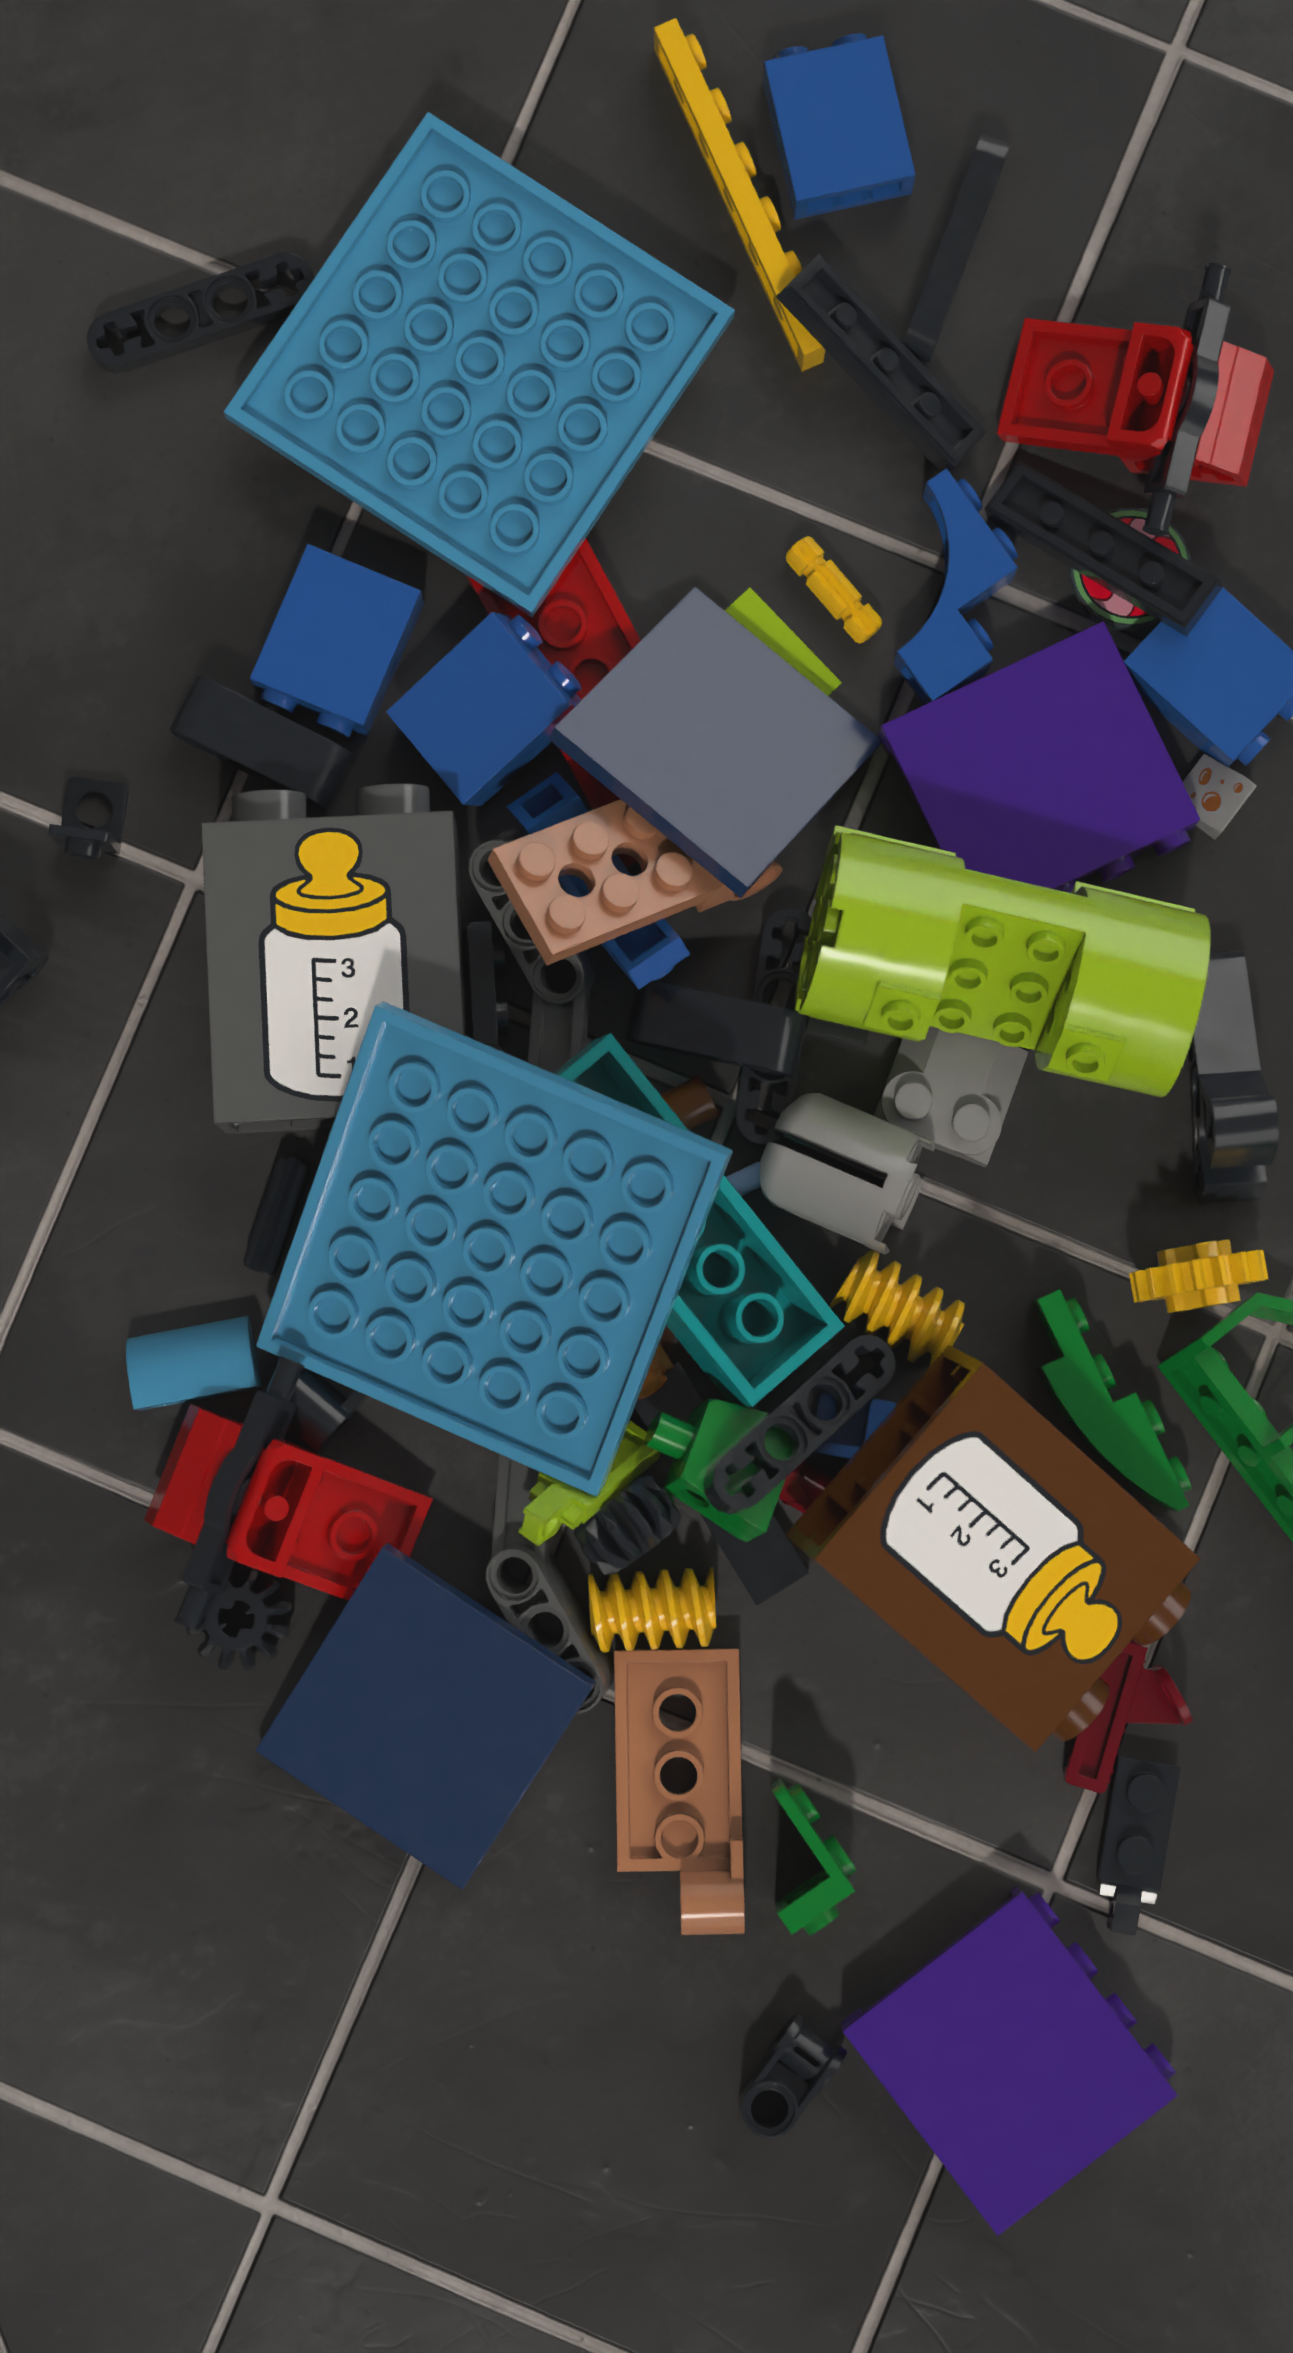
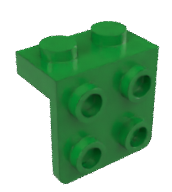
M781 1778L770 1784L771 1790L824 1868L775 1902L776 1911L791 1935L801 1928H804L808 1935H812L840 1915L836 1904L855 1892L848 1877L857 1870L834 1834L823 1841L813 1827L812 1823L821 1817L800 1784L797 1782L790 1788H787Z

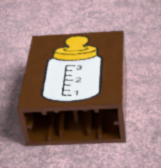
M950 1345L945 1348L785 1534L789 1540L997 1722L1034 1752L1041 1747L1051 1734L1059 1741H1067L1080 1734L1093 1722L1105 1705L1110 1689L1108 1683L1100 1676L1132 1639L1139 1645H1149L1159 1640L1174 1627L1187 1609L1191 1598V1590L1182 1580L1201 1559L988 1366Z

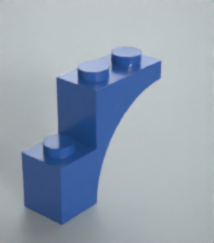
M947 468L926 482L923 499L932 512L942 539L945 572L941 596L928 621L907 644L897 651L893 663L923 706L974 682L988 672L993 661L988 652L994 649L993 644L978 621L972 618L966 622L963 615L1012 582L1018 568L1014 563V560L1018 558V554L1010 539L998 527L991 531L978 513L983 506L974 489L963 478L956 482Z
M558 772L506 806L525 836L589 812L579 795ZM617 854L612 856L615 868L622 874L632 876ZM563 875L558 878L559 883L567 894L575 897H584L589 894L587 885L579 877ZM665 919L600 944L638 989H641L651 981L664 977L673 969L675 964L690 955L679 935Z

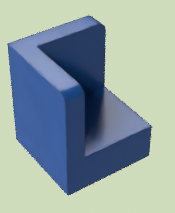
M824 1392L818 1397L815 1417L824 1421L831 1420L835 1415L836 1404L832 1395ZM871 1398L813 1453L851 1459L895 1408L896 1402Z

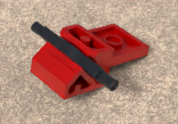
M1220 263L1205 265V273L1198 301L1188 306L1183 329L1176 326L1134 322L1132 330L1025 318L997 435L1003 442L1118 456L1131 473L1147 474L1144 493L1150 495L1151 499L1142 530L1154 536L1164 537L1169 535V526L1175 501L1186 494L1189 480L1247 487L1274 369L1266 357L1223 341L1230 312V305L1223 303L1231 268Z
M279 1356V1361L267 1392L260 1390L256 1392L244 1424L190 1404L144 1518V1521L151 1526L195 1544L182 1577V1582L188 1584L189 1587L177 1617L174 1619L175 1622L183 1626L200 1630V1625L212 1594L221 1595L223 1593L235 1561L349 1601L385 1544L389 1543L408 1557L412 1553L433 1500L431 1497L316 1454L301 1445L284 1439L296 1411L297 1405L289 1400L305 1366L303 1364Z

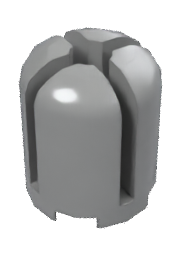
M821 1093L801 1095L782 1111L774 1126L776 1131L784 1134L782 1139L884 1184L883 1188L787 1147L767 1142L760 1161L759 1180L762 1194L773 1206L862 1243L866 1247L882 1254L889 1253L890 1250L887 1245L881 1242L891 1225L903 1230L925 1180L920 1178L919 1174L914 1173L922 1147L934 1152L935 1141Z

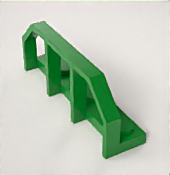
M1257 1292L1240 1303L1201 1336L1172 1353L1157 1367L1293 1543V1449L1289 1447L1293 1443V1422L1278 1434L1268 1421L1263 1407L1248 1395L1229 1370L1223 1355L1212 1347L1215 1342L1247 1316L1293 1325V1300Z

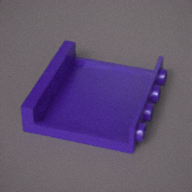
M1104 621L881 725L878 738L883 741L881 744L888 758H894L937 849L956 853L955 857L964 860L965 869L1071 893L1076 881L1082 882L1098 874L1102 883H1105L1129 872L1136 867L1132 858L1154 848L1157 857H1160L1186 845L1191 841L1187 832L1193 830L1201 820Z
M1018 1886L1010 1891L1013 1896L863 2012L858 2008L840 2022L843 2033L997 2236L1178 2096L1167 2082L1176 2072L1153 2042L1144 2050L1129 2032V2029L1138 2022L1115 1992L1106 1999L1103 1998L1090 1981L1099 1971L1076 1941L1068 1948H1065L1052 1931V1928L1061 1921L1038 1891L1027 1898Z

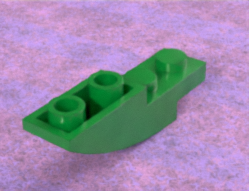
M1059 1289L1032 1302L1057 1356V1359L1036 1368L1051 1399L1070 1427L1091 1452L1114 1474L1143 1496L1169 1511H1180L1189 1507L1184 1493L1192 1489L1191 1483L1178 1457L1175 1455L1167 1459L1157 1436L1165 1433V1429L1156 1408L1150 1399L1140 1402L1136 1392L1129 1393L1112 1401L1108 1390L1116 1387L1115 1380L1102 1354L1099 1353L1091 1356L1081 1334L1090 1329L1075 1297L1065 1300Z

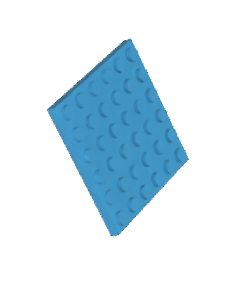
M427 112L224 410V415L227 420L533 618L733 320L735 309Z
M382 1001L374 1007L256 1346L277 1356L303 1364L306 1369L597 1497L609 1475L733 1150Z

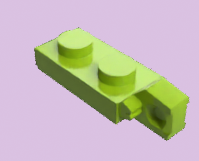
M629 1420L605 1485L598 1496L591 1495L539 1472L537 1483L529 1492L528 1499L532 1502L523 1510L525 1517L519 1533L535 1545L540 1546L555 1535L562 1524H565L572 1530L578 1527L581 1522L584 1524L603 1505L660 1458L661 1452L646 1446L644 1443L647 1432Z

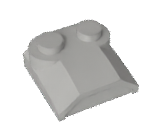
M930 1026L925 1040L916 1042L902 1038L874 1116L934 1140L935 1149L986 1167L995 1143L1000 1136L1002 1124L1028 1051L1020 1047H1009L997 1041L962 1033L944 1032Z

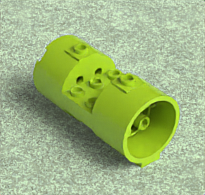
M835 825L821 865L819 882L814 897L816 904L810 923L809 934L804 939L796 984L795 1011H799V1014L808 1015V1017L916 1042L925 1040L930 1026L936 1027L948 1033H962L997 1041L1009 1047H1023L1035 1050L1036 1066L1042 1071L1160 1098L1168 1094L1186 1059L1202 1004L1209 965L1211 937L1210 924L1206 915L1195 913L1193 908L1078 881L1075 882L1071 893L981 873L965 869L964 860L955 857L956 853Z

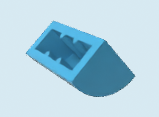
M249 1315L131 1337L126 1340V1364L133 1410H148L262 1388Z

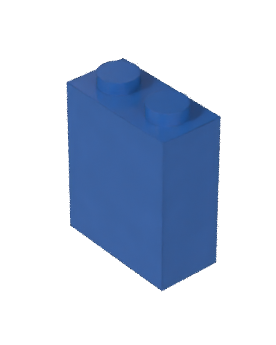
M862 33L850 34L835 40L831 47L808 51V48L804 46L790 47L774 54L773 59L764 61L763 86L794 220L912 194L916 174L883 35L867 39V35Z
M307 544L250 676L255 690L262 693L259 701L289 715L294 714L296 707L318 716L316 725L344 738H350L352 731L368 737L424 606L421 590Z
M1223 587L1187 637L1160 622L1124 661L1140 696L1205 755L1227 767H1230L1236 759L1247 766L1271 740L1263 732L1278 714L1287 722L1293 716V650Z
M491 612L386 711L463 805L483 806L551 743L548 738L554 727L581 701L576 694L582 689L578 680L560 662L556 661L552 665L537 648L543 642L540 635L520 615L512 618L509 615Z

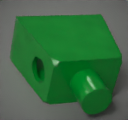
M708 1399L694 1408L687 1423L659 1411L651 1422L644 1444L674 1458L664 1487L666 1490L746 1543L765 1533L785 1479L760 1502L737 1514L723 1513L714 1508L705 1496L703 1482L705 1473L710 1466L768 1413L718 1399ZM770 1427L764 1437V1445L767 1452L775 1459L788 1460L793 1451V1442L790 1435L781 1428ZM751 1461L745 1468L735 1474H727L729 1481L724 1486L726 1492L731 1496L738 1492L743 1493L741 1489L742 1484L760 1469Z

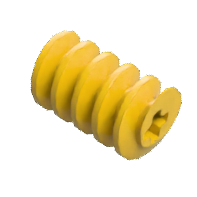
M870 1249L856 1261L829 1307L832 1309L842 1300L846 1301L844 1322L850 1324L863 1313L867 1314L866 1335H874L886 1326L889 1328L887 1344L891 1350L907 1339L910 1341L907 1360L914 1363L928 1352L932 1354L931 1366L948 1345L953 1346L964 1327L962 1317L965 1303L956 1300L945 1310H941L943 1290L941 1288L935 1287L925 1296L920 1297L919 1293L922 1283L920 1275L914 1274L900 1285L898 1279L901 1264L893 1261L879 1272L877 1264L880 1252Z
M713 1567L709 1568L704 1585H699L692 1568H685L678 1587L674 1586L666 1569L659 1571L654 1588H649L642 1571H635L629 1589H624L618 1573L609 1574L604 1591L599 1590L593 1574H588L591 1635L595 1636L601 1652H608L610 1650L614 1634L620 1635L626 1651H633L640 1632H644L652 1650L659 1649L664 1631L670 1632L676 1648H683L689 1630L693 1629L701 1646H709L714 1628H716Z

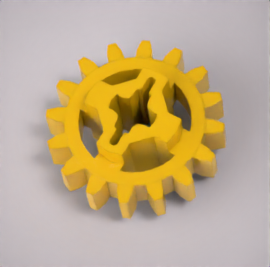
M1230 1239L1157 1251L1159 1267L1129 1273L1134 1303L1165 1298L1167 1313L1241 1301L1238 1285L1268 1279L1263 1250L1232 1254Z

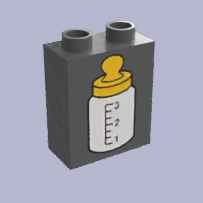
M383 784L363 787L355 791V816L307 818L306 794L290 790L250 791L231 797L232 822L201 823L214 1124L226 1134L332 1129L374 1007L382 1001L468 1037L459 831L453 811L430 812L429 788L416 784Z

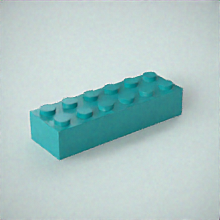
M611 1033L592 1040L553 1073L688 1131ZM723 1175L666 1325L729 1403L753 1407L845 1326Z

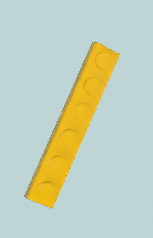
M677 18L654 27L655 53L801 372L824 362L825 349L776 298L802 270V267L793 250L786 253L783 252L775 232L781 230L777 212L770 198L765 196L759 199L750 180V178L756 176L753 160L743 142L734 145L725 125L732 121L731 115L720 89L717 87L709 90L701 70L707 68L701 46L693 33L684 36Z

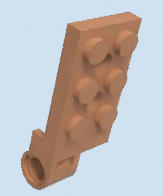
M621 799L493 848L487 860L546 965L693 906L697 908L698 912H702L729 900L744 899L767 887L782 872V867L778 860H776L740 898ZM626 854L633 857L639 863L642 873L637 876L622 874L613 865L612 856ZM563 875L579 877L587 885L589 894L584 897H575L567 894L560 887L558 878Z
M739 1648L614 1650L617 1872L680 1871L681 1935L744 1934ZM673 1694L687 1696L693 1701L696 1708L694 1721L683 1730H672L666 1727L659 1717L661 1703L665 1698ZM671 1758H686L694 1764L697 1770L696 1781L686 1792H671L663 1786L660 1780L661 1768Z

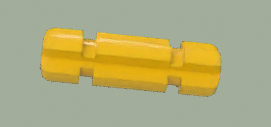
M806 536L800 539L786 553L787 563L799 577L802 575L807 577L805 584L836 620L840 618L844 620L843 628L856 643L861 644L870 639L880 629L882 624L881 617L869 603L863 605L860 602L862 595L832 560L826 562L823 559L825 552L812 537Z

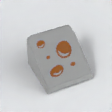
M1203 754L1183 781L1201 819L1196 826L1214 840L1222 833L1257 787L1255 783L1205 754Z

